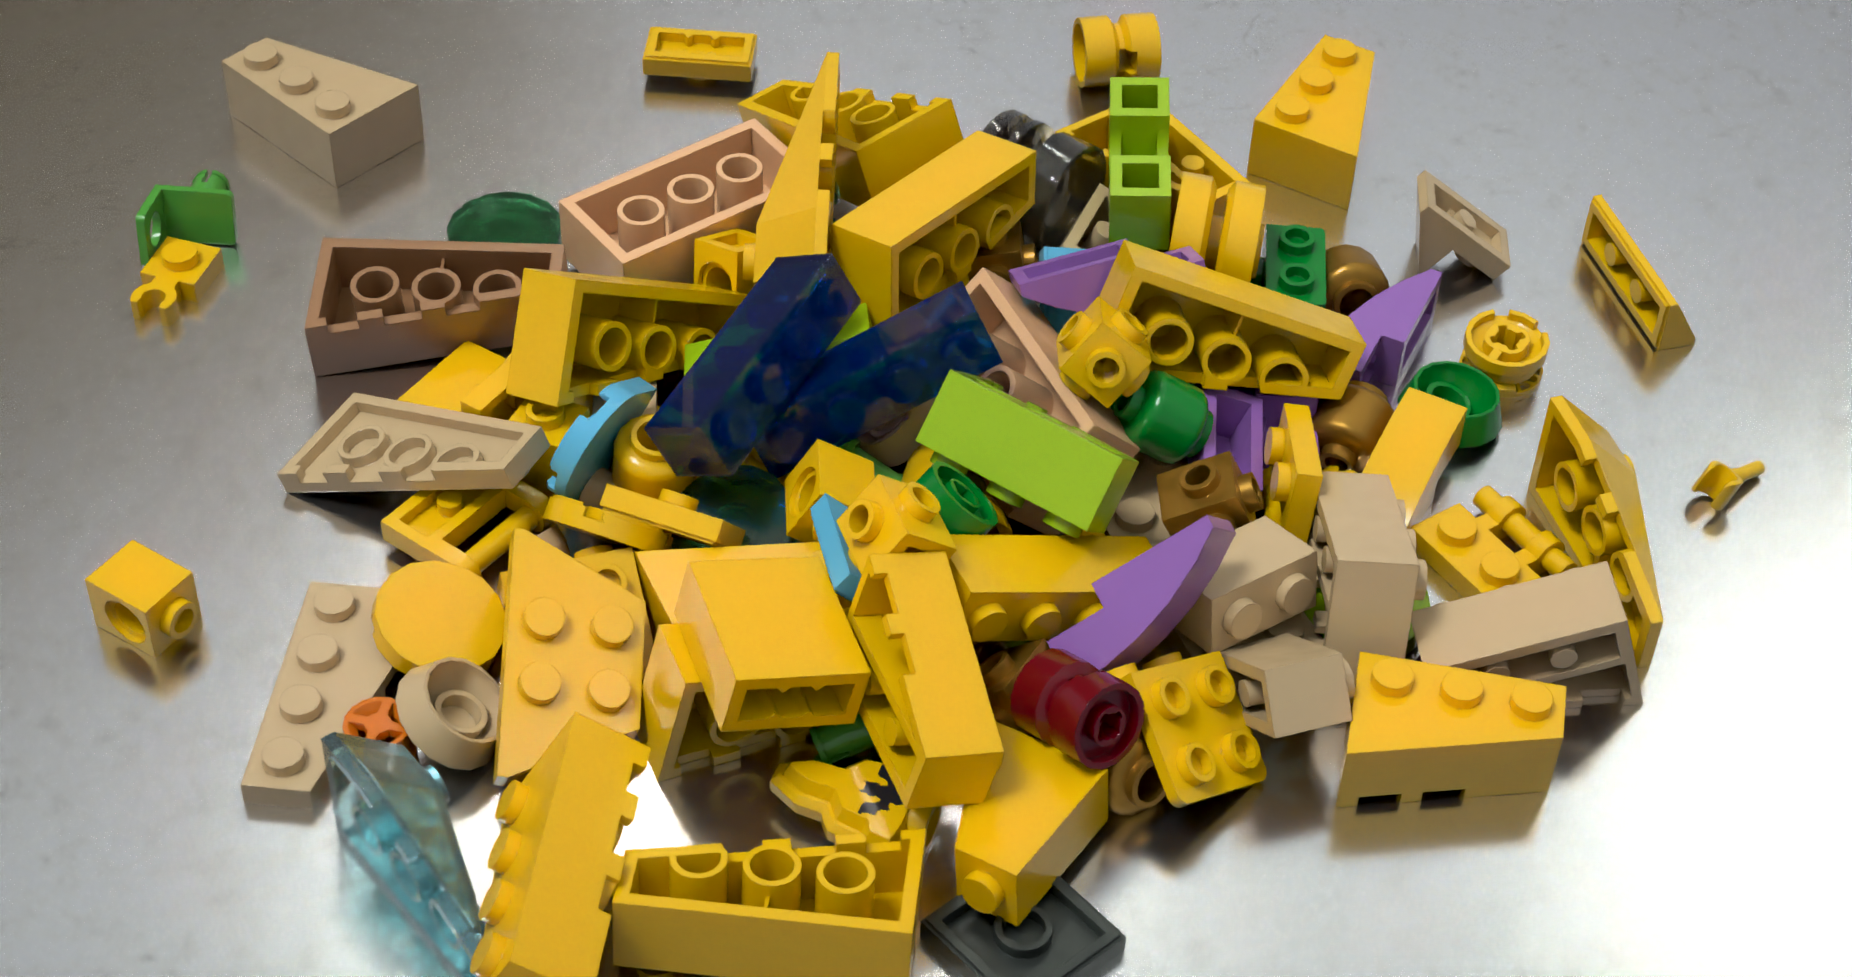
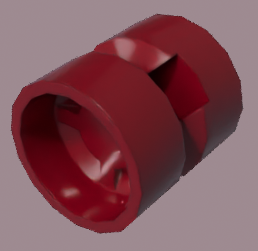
M1051 648L1034 656L1025 664L1016 678L1011 693V714L1016 725L1050 746H1055L1065 755L1090 769L1103 770L1117 764L1130 752L1136 743L1144 723V702L1140 692L1125 681L1104 670L1100 672L1091 663L1065 649Z

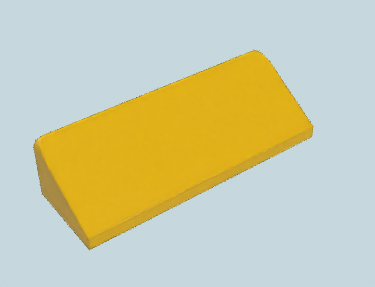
M1593 196L1582 236L1584 245L1658 351L1694 344L1696 338L1677 301L1603 196Z

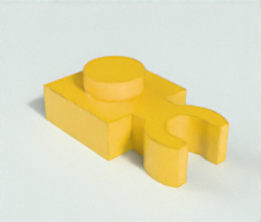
M167 236L141 270L142 285L136 288L130 296L134 319L141 320L148 310L159 307L162 325L167 327L173 325L180 317V301L183 299L198 303L224 268L221 248Z

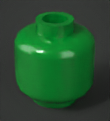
M1150 371L1145 382L1135 393L1129 397L1121 394L1114 405V415L1119 417L1129 439L1141 449L1139 452L1164 463L1174 464L1183 460L1186 456L1193 457L1197 455L1206 444L1212 431L1213 414L1208 410V400L1205 393L1200 388L1163 371Z

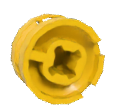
M1494 309L1479 313L1468 323L1463 340L1464 349L1459 363H1463V360L1469 363L1467 365L1481 370L1490 377L1499 389L1500 398H1516L1529 394L1539 386L1543 375L1542 366L1550 346L1548 332L1541 333L1537 328L1539 321L1526 313L1509 309L1508 316H1495ZM1530 378V379H1532V380H1534V381H1536V382L1533 383V382H1530V381H1527V380ZM1522 385V386H1525V387H1528V388H1527V389H1524V390H1521V387H1520V386Z

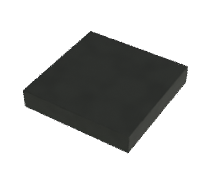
M1057 877L1054 880L1052 887L1037 905H1034L1031 912L1019 926L1005 921L999 915L996 917L992 914H985L975 910L964 900L962 895L956 896L920 921V935L963 977H1088L1123 952L1126 944V936L1061 877Z

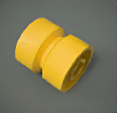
M1152 12L1122 14L1116 23H1113L1107 15L1077 17L1074 21L1072 32V54L1078 85L1081 88L1110 86V77H1159L1161 71V39L1155 15Z

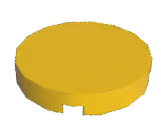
M556 494L553 497H549L543 519L625 548L632 547L635 551L670 550L674 541L672 533L665 532L661 528L613 511L608 512L592 506L587 507L583 505L584 502Z
M437 560L410 563L388 576L377 592L372 605L371 618L374 626L372 635L376 647L395 669L404 674H407L410 669L447 657L466 659L487 671L503 645L505 610L499 595L482 577L461 565Z

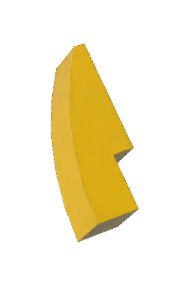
M1408 387L1392 414L1362 472L1365 474L1389 476L1396 499H1402L1405 502V524L1407 529H1410L1411 526L1422 520L1432 503L1437 481L1460 444L1468 409L1412 387Z

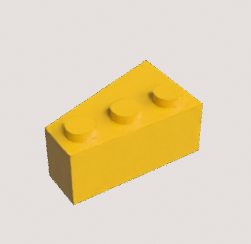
M1324 35L1255 117L1247 173L1348 210L1375 52L1356 46L1346 39Z
M946 551L869 554L847 614L848 622L871 670V676L858 712L905 809L982 803L985 800L995 773L1002 765L1004 749Z
M1360 651L1354 679L1355 694L1350 699L1353 720L1348 721L1346 725L1336 808L1357 806L1359 797L1397 794L1399 802L1403 803L1421 801L1423 792L1461 789L1463 798L1547 792L1549 790L1564 737L1567 686Z

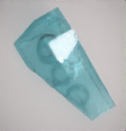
M332 732L321 738L337 831L457 977H477V975L470 973V964L476 947L484 936L485 924L478 917L480 908L446 805L450 798L442 777L433 766L427 765L422 767L404 745Z

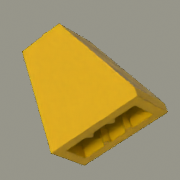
M996 722L1004 749L1003 761L1000 769L995 773L984 802L963 805L954 847L957 896L962 895L964 900L975 910L985 914H992L996 917L999 915L1005 921L1019 926L1031 912L1034 905L1036 906L1052 887L1054 880L1064 873L1108 821V769H1090L1065 755L1055 746H1050L1041 740Z

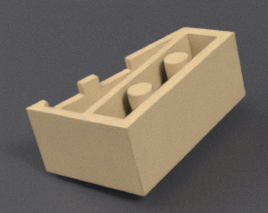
M267 37L248 45L245 49L221 61L230 114L335 188H339L424 139L417 84Z
M1322 471L1323 480L1307 541L1309 546L1317 550V588L1322 590L1325 611H1314L1315 633H1325L1323 646L1342 652L1343 658L1349 663L1355 679L1360 651L1405 659L1414 600H1423L1426 594L1427 564L1425 560L1417 558L1415 530L1407 529L1405 502L1402 499H1396L1388 475Z
M1607 561L1585 567L1572 568L1562 573L1519 584L1506 585L1496 590L1450 602H1440L1427 608L1412 611L1411 624L1422 662L1567 686L1565 708H1581L1584 701L1583 697L1620 696L1623 706L1644 705L1628 620Z

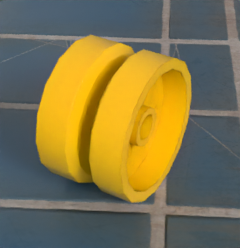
M1183 171L1169 251L1191 246L1204 259L1206 268L1250 283L1251 278H1256L1265 231V224H1261L1266 185L1236 181L1228 190L1223 216L1213 215L1217 185L1213 176Z

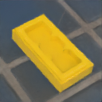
M652 26L649 30L642 58L643 74L686 77L699 81L715 79L751 82L757 55V34Z
M607 483L599 504L603 506L602 510L625 515L661 528L673 535L711 547L741 546L746 530L725 520L697 512L699 500L662 488L659 499H655Z

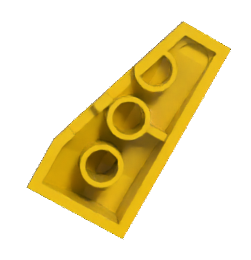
M827 52L757 221L756 243L744 244L743 280H753L756 300L829 303L832 253L830 235L834 214L841 75L839 52Z
M1562 395L1550 397L1528 490L1558 539L1564 543L1567 554L1578 565L1577 567H1585L1604 561L1608 562L1628 620L1636 667L1638 669L1649 667L1664 621L1634 465L1626 454H1622L1605 428Z

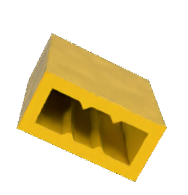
M819 556L688 561L674 609V615L720 732L854 724L871 676V670Z

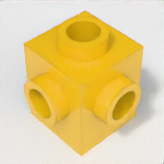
M1098 296L1084 312L1079 311L1075 313L1065 323L1057 336L1056 346L1059 369L1061 370L1059 373L1060 379L1078 397L1088 400L1092 395L1106 408H1109L1121 394L1125 397L1131 396L1141 387L1150 373L1149 365L1152 361L1147 340L1149 335L1147 329L1130 312L1123 308H1119L1117 311ZM1108 358L1103 364L1099 361L1100 359Z
M878 474L836 520L849 548L848 556L859 569L861 575L869 554L946 551L949 560L958 550L939 514L941 510L939 501L931 491L917 482H909L907 484Z

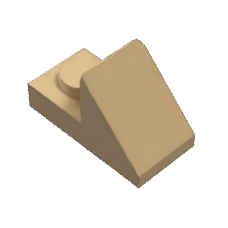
M1424 170L1417 176L1416 253L1418 273L1429 270L1453 251L1464 265L1471 268L1475 266L1495 280L1511 267L1507 230L1428 171Z

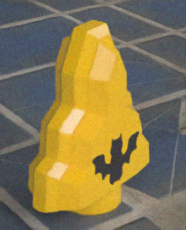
M816 760L779 763L770 780V790L793 812L820 821L826 839L833 843L835 842V835L865 833L866 843L900 841V830L926 829V853L933 842L941 817L942 806L905 809L884 764L881 762L862 760L846 768Z

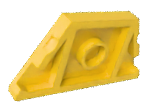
M514 528L510 537L493 776V785L496 786L508 785L511 781L517 780L518 776L530 772L575 711L632 739L635 738L640 730L646 601L526 529Z

